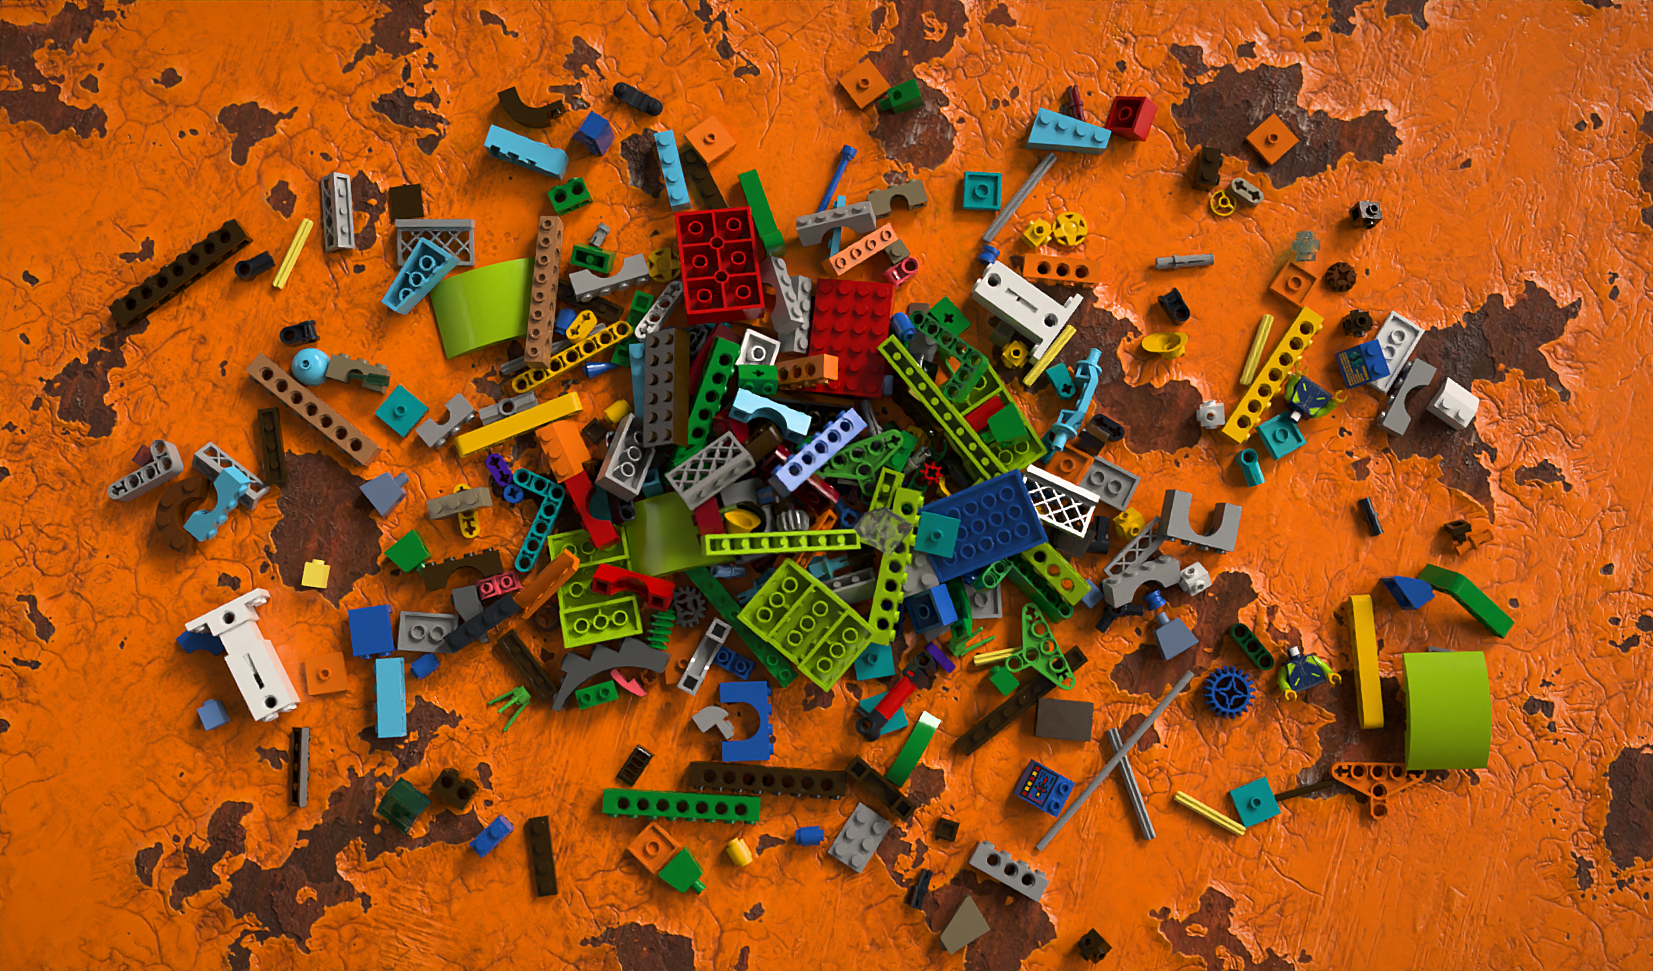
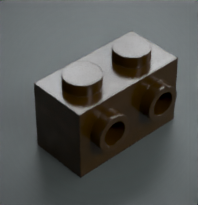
M1204 146L1200 149L1197 155L1192 189L1211 192L1215 186H1218L1220 181L1218 169L1221 168L1223 163L1221 149Z

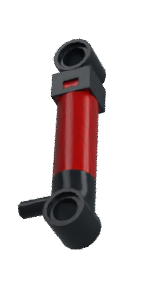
M922 651L915 656V665L910 662L901 671L903 676L870 713L861 706L856 708L855 711L861 718L856 722L855 727L866 742L876 741L880 736V730L916 689L921 691L929 682L927 677L936 674L938 664L929 652Z

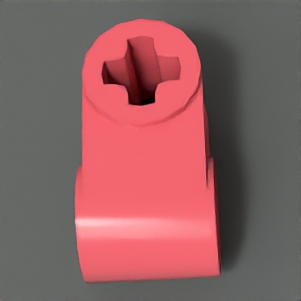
M907 257L898 264L888 268L882 275L887 278L890 284H894L897 289L917 274L919 268L918 261L913 257ZM912 263L915 265V269L907 271L905 265Z

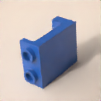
M386 604L348 610L353 656H360V660L372 658V654L379 653V656L382 657L391 655V651H397L393 645L390 621L392 605Z

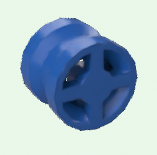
M984 244L982 253L978 255L977 260L987 266L990 263L994 264L995 258L999 256L1000 251Z
M510 484L504 489V497L510 503L519 504L525 498V491L517 484Z
M1159 589L1142 597L1143 601L1147 602L1149 611L1166 603L1165 599L1160 596L1161 591Z

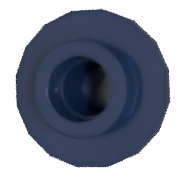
M836 480L833 482L832 486L840 496L849 494L850 486L848 484L837 483Z

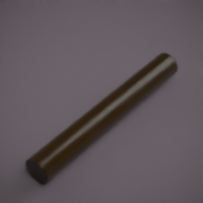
M1329 779L1278 793L1274 797L1276 802L1330 788L1333 785Z

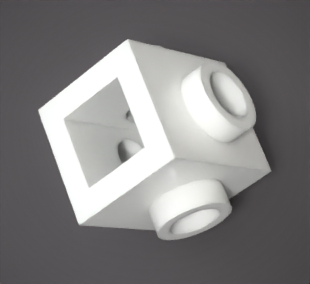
M1210 400L1200 404V410H1196L1197 421H1201V426H1206V429L1217 428V425H1225L1224 402L1215 403L1214 400Z
M1198 561L1180 571L1181 581L1179 585L1183 591H1188L1191 596L1202 592L1212 585L1208 572Z

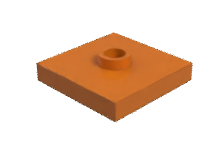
M869 58L838 80L860 111L891 88Z
M1274 113L1245 138L1269 166L1273 165L1299 141Z
M714 115L684 134V139L707 166L737 144Z
M1289 257L1268 290L1301 310L1321 277Z
M1065 443L1063 451H1055L1043 470L1079 486L1095 459Z
M699 643L667 645L668 648L664 651L672 654L665 669L666 684L679 682Z
M344 651L304 657L309 696L349 690Z
M653 819L626 849L648 871L655 875L681 848V845Z

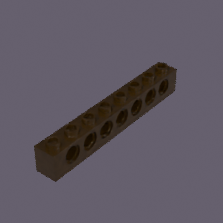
M236 219L228 220L222 225L223 227L217 231L210 232L202 242L195 243L189 251L178 255L171 264L164 265L158 273L147 277L140 286L130 289L126 296L116 299L113 305L109 307V310L122 327L131 329L253 242V239ZM230 235V240L224 243V239ZM214 247V252L209 254V249ZM199 258V262L193 265V261ZM183 269L182 275L178 276V271ZM167 280V285L162 288V283ZM149 291H151L152 295L150 298L147 299L146 295ZM136 302L135 308L131 310V305Z
M692 760L690 762L689 786H693L695 790H705V787H713V791H724V788L732 789V792L736 793L752 790V794H763V791H771V795L782 796L783 792L790 793V796L802 797V794H810V798H821L822 795H828L829 799L841 800V796L845 797L847 772ZM705 772H713L715 779L707 781L704 777ZM725 773H732L735 778L734 781L727 783L724 780ZM745 774H751L754 777L752 784H746L743 781ZM770 775L774 782L772 785L767 786L763 783L762 778ZM784 777L792 778L793 784L790 787H785L782 784ZM804 778L812 780L813 784L810 788H804L801 785V781ZM825 779L830 780L832 783L831 788L828 790L823 789L820 785Z

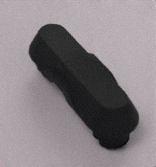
M618 82L613 88V93L617 98L649 115L658 116L663 110V105L659 100L642 93L626 83Z

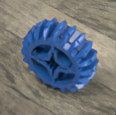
M1223 666L1222 671L1219 668L1215 669L1216 675L1209 673L1212 680L1205 679L1204 681L1209 685L1202 686L1203 690H1207V693L1202 694V697H1208V700L1204 702L1205 705L1212 704L1209 707V711L1216 709L1215 715L1219 716L1222 713V718L1225 719L1228 717V714L1230 719H1234L1235 713L1238 717H1241V710L1247 713L1246 705H1253L1252 702H1249V699H1255L1254 695H1250V692H1254L1255 688H1249L1253 681H1246L1249 675H1242L1243 670L1238 669L1236 671L1235 667H1230L1228 670L1227 666ZM1228 677L1223 687H1216L1222 678ZM1234 678L1241 684L1243 692L1236 689ZM1230 689L1233 693H1237V695H1226L1221 690L1226 691ZM1215 693L1222 697L1223 707L1216 701ZM1235 698H1241V701L1235 707L1230 708Z

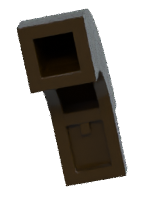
M515 86L497 93L508 115L517 123L529 128L552 126L550 118H559L566 112L561 99L539 108L525 105L521 101Z

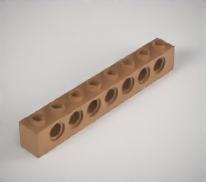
M540 216L524 357V362L534 369H549L564 234V224L559 216Z
M259 353L245 370L250 374L249 378L256 384L260 382L265 386L263 389L272 396L274 394L279 397L278 401L282 405L292 407L294 409L293 413L297 417L307 419L309 421L308 426L315 431L318 429L324 433L322 435L323 438L330 443L333 441L337 443L338 450L345 455L347 453L352 455L353 458L351 460L360 467L362 465L369 467L383 450L266 355ZM272 372V378L267 381L266 375ZM286 383V391L281 392V386ZM301 395V402L299 404H296V397ZM316 407V414L311 416V408ZM330 418L331 425L328 428H325L324 423L327 419ZM345 430L346 437L340 440L339 434ZM360 442L361 448L355 452L354 445Z

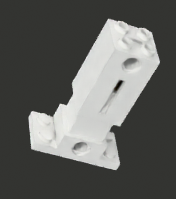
M257 588L185 624L188 632H201V634L211 631L213 636L221 638L228 653V656L224 658L255 721L269 722L278 718V713L280 712L287 713L297 708L296 704L301 701L271 641L263 638L256 624V621L260 619L253 606H261L267 602L266 599L271 597L268 590ZM273 699L276 700L275 707L272 704Z

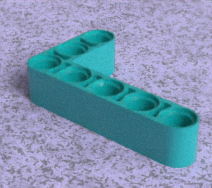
M518 469L513 475L514 482L545 497L515 561V567L519 571L528 573L535 568L548 541L547 536H550L568 496L563 486L526 469ZM522 473H526L528 476L527 481L524 483L519 481V476ZM544 481L545 488L538 491L536 488L537 483ZM557 489H561L563 492L559 499L554 497V491ZM549 506L554 508V514L551 516H547L545 512ZM544 523L546 531L543 534H539L537 528L540 524ZM532 541L538 543V548L535 551L529 549ZM527 558L530 565L528 568L523 569L521 562Z

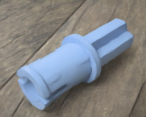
M731 564L724 566L713 565L710 573L715 578L724 577L731 579L732 577H745L746 568L734 567Z

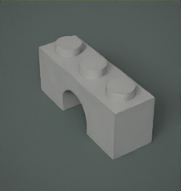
M458 393L445 404L450 412V419L446 424L438 425L433 419L429 418L415 430L430 448H441L449 436H455L461 430L460 427L463 424H468L475 419V414L478 412L461 393Z

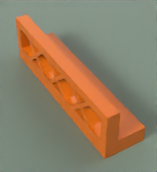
M566 548L515 597L514 601L524 608L522 617L525 620L577 571L580 560Z

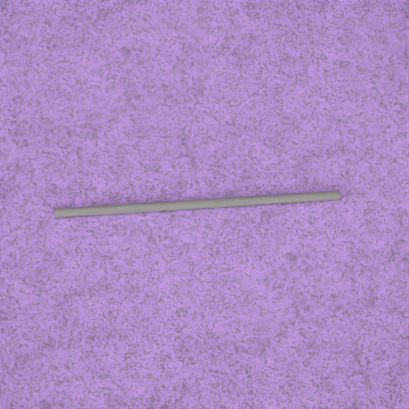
M1190 670L1184 674L1039 841L1036 847L1040 851L1047 846L1193 678L1194 674Z

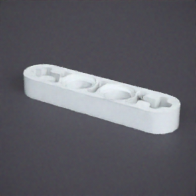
M673 281L666 287L636 327L635 335L640 343H645V334L641 335V333L659 331L683 299V287L680 281ZM664 302L671 303L667 308L661 307ZM654 316L660 317L657 322L650 321Z

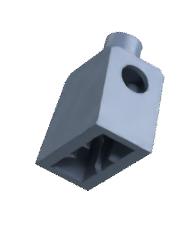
M403 471L396 477L389 472H385L359 488L382 516L388 517L407 496V492L402 486L409 482L410 479Z
M1164 611L1154 616L1159 627L1152 630L1163 660H1169L1199 642L1179 617L1169 620Z

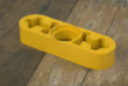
M458 484L454 488L453 494L461 492V488L469 490L471 487L466 484ZM472 511L468 517L458 513L462 534L470 539L478 537L481 529L477 511ZM474 518V521H470L472 527L476 528V530H474L473 534L471 535L469 532H466V529H469V523H464V520H471Z

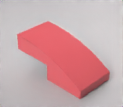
M618 668L610 672L611 676L630 692L640 696L647 694L636 678L628 682Z

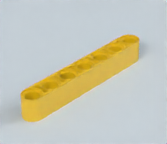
M618 321L550 358L549 369L531 368L518 375L512 381L513 389L523 394L543 386L585 363V361H589L629 339L633 333L632 327L625 321ZM621 326H627V333L625 335H619L618 330ZM604 335H610L611 340L608 344L602 343ZM588 344H593L594 350L589 354L586 353L585 347ZM576 353V361L570 363L568 360L569 355ZM559 362L560 369L556 372H553V363ZM538 371L543 372V378L540 381L535 379V374ZM525 380L526 387L520 390L518 384L520 381Z
M572 392L458 436L453 441L459 457L464 458L583 411V407L577 392Z
M1369 594L1348 596L1347 605L1359 724L1361 729L1383 728L1384 717L1372 599Z

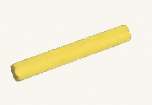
M305 218L302 220L272 282L273 286L279 289L284 287L312 229V221Z
M1265 314L1262 317L1243 370L1240 384L1244 386L1251 384L1274 317L1269 314Z
M1068 325L1025 376L1022 382L1026 386L1031 387L1076 332L1073 326Z
M1047 641L1043 644V649L1045 651H1049V644ZM1022 646L976 655L973 657L974 664L979 666L1006 660L1009 656L1021 651ZM1028 650L1026 652V656L1036 654V652L1033 650Z
M1176 792L1174 796L1175 801L1240 837L1245 833L1246 828L1183 792Z

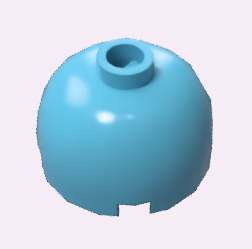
M316 348L300 350L292 360L291 369L293 375L299 382L307 386L324 384L329 379L325 375L330 358L325 352Z

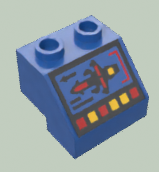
M1031 759L1013 794L1057 818L1075 783Z

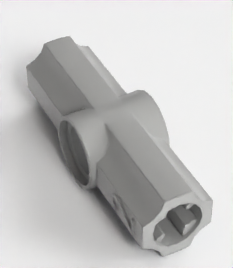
M532 390L510 399H503L499 403L478 411L483 425L486 426L539 404ZM511 403L513 410L506 413L505 406Z

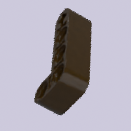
M766 419L756 423L752 428L754 434L741 443L743 448L750 453L755 463L777 447L784 439L775 425ZM733 452L732 458H735L741 452ZM717 463L716 469H719L725 463Z

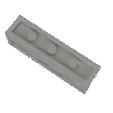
M333 172L321 177L326 252L338 249L353 250L355 249L350 175Z
M209 442L194 453L192 466L213 482H215L224 469L220 466V462L235 466L251 480L247 486V492L238 499L241 504L251 511L257 507L259 498L270 490L267 484L212 442ZM208 450H212L216 453L217 457H209L205 453ZM250 485L259 486L262 490L256 493L250 489Z
M1155 516L1102 569L1108 577L1125 572L1129 568L1140 566L1165 541L1163 536L1157 535L1158 529L1152 534V527L1160 522L1159 516ZM1142 537H1148V539L1138 548L1139 540ZM1128 551H1134V553L1125 561V554ZM1114 565H1121L1113 574L1109 571Z

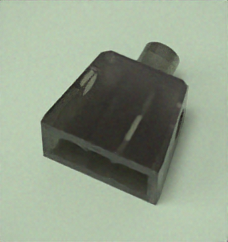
M1058 518L1057 522L1063 523L1065 520ZM1071 523L1074 530L1081 532L1082 527L1080 525ZM1056 528L1052 547L1056 551L1061 552L1060 555L1070 564L1072 556L1079 559L1083 558L1097 532L1087 528L1085 536L1081 540Z

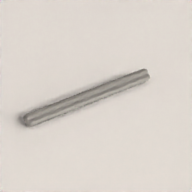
M1051 152L1047 154L982 235L983 241L989 244L1056 161V155Z
M602 322L595 325L585 339L607 328L605 323ZM568 337L554 342L551 346L550 356L576 344L571 343ZM525 355L500 366L502 373L507 375L528 366L524 362Z
M1114 727L1106 732L1113 752L1116 754L1123 744L1117 728ZM1125 755L1118 765L1146 840H1151L1156 835L1127 755Z

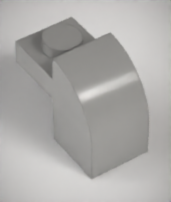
M708 706L692 717L703 733L716 724L726 739L734 735V726L729 720L725 721L723 719L729 715V712L720 706Z

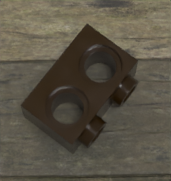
M445 768L430 789L463 811L469 806L479 791L476 787L477 784L469 778L466 780L460 776L461 773L455 768ZM445 777L451 778V787H447L444 784ZM461 788L467 789V798H463L460 795Z

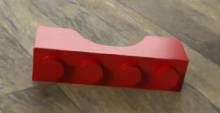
M584 470L565 480L564 482L567 487L564 490L569 498L572 497L574 501L572 506L576 514H580L583 519L580 521L585 531H589L591 535L589 541L592 547H597V549L603 551L620 542V536L610 520H597L591 515L590 501L597 490L593 482L590 481L587 472Z
M600 563L593 575L592 592L609 597L623 591L635 592L646 600L647 607L666 612L674 596L675 583L604 563Z

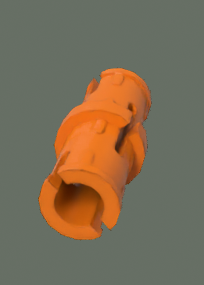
M1487 528L1478 534L1469 535L1466 541L1453 545V550L1457 556H1461L1493 540L1494 535Z

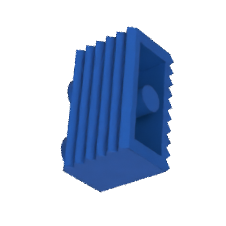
M500 815L474 838L469 845L480 857H484L514 830V826L504 815Z

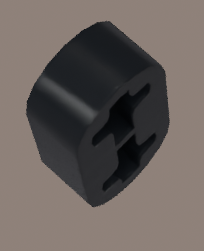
M1097 414L1091 418L1090 422L1096 425L1094 420L1102 419L1101 423L1106 428L1103 426H1099V428L1110 434L1108 440L1117 442L1124 437V428L1107 416ZM1108 428L1112 430L1117 428L1120 436L1113 437V433Z

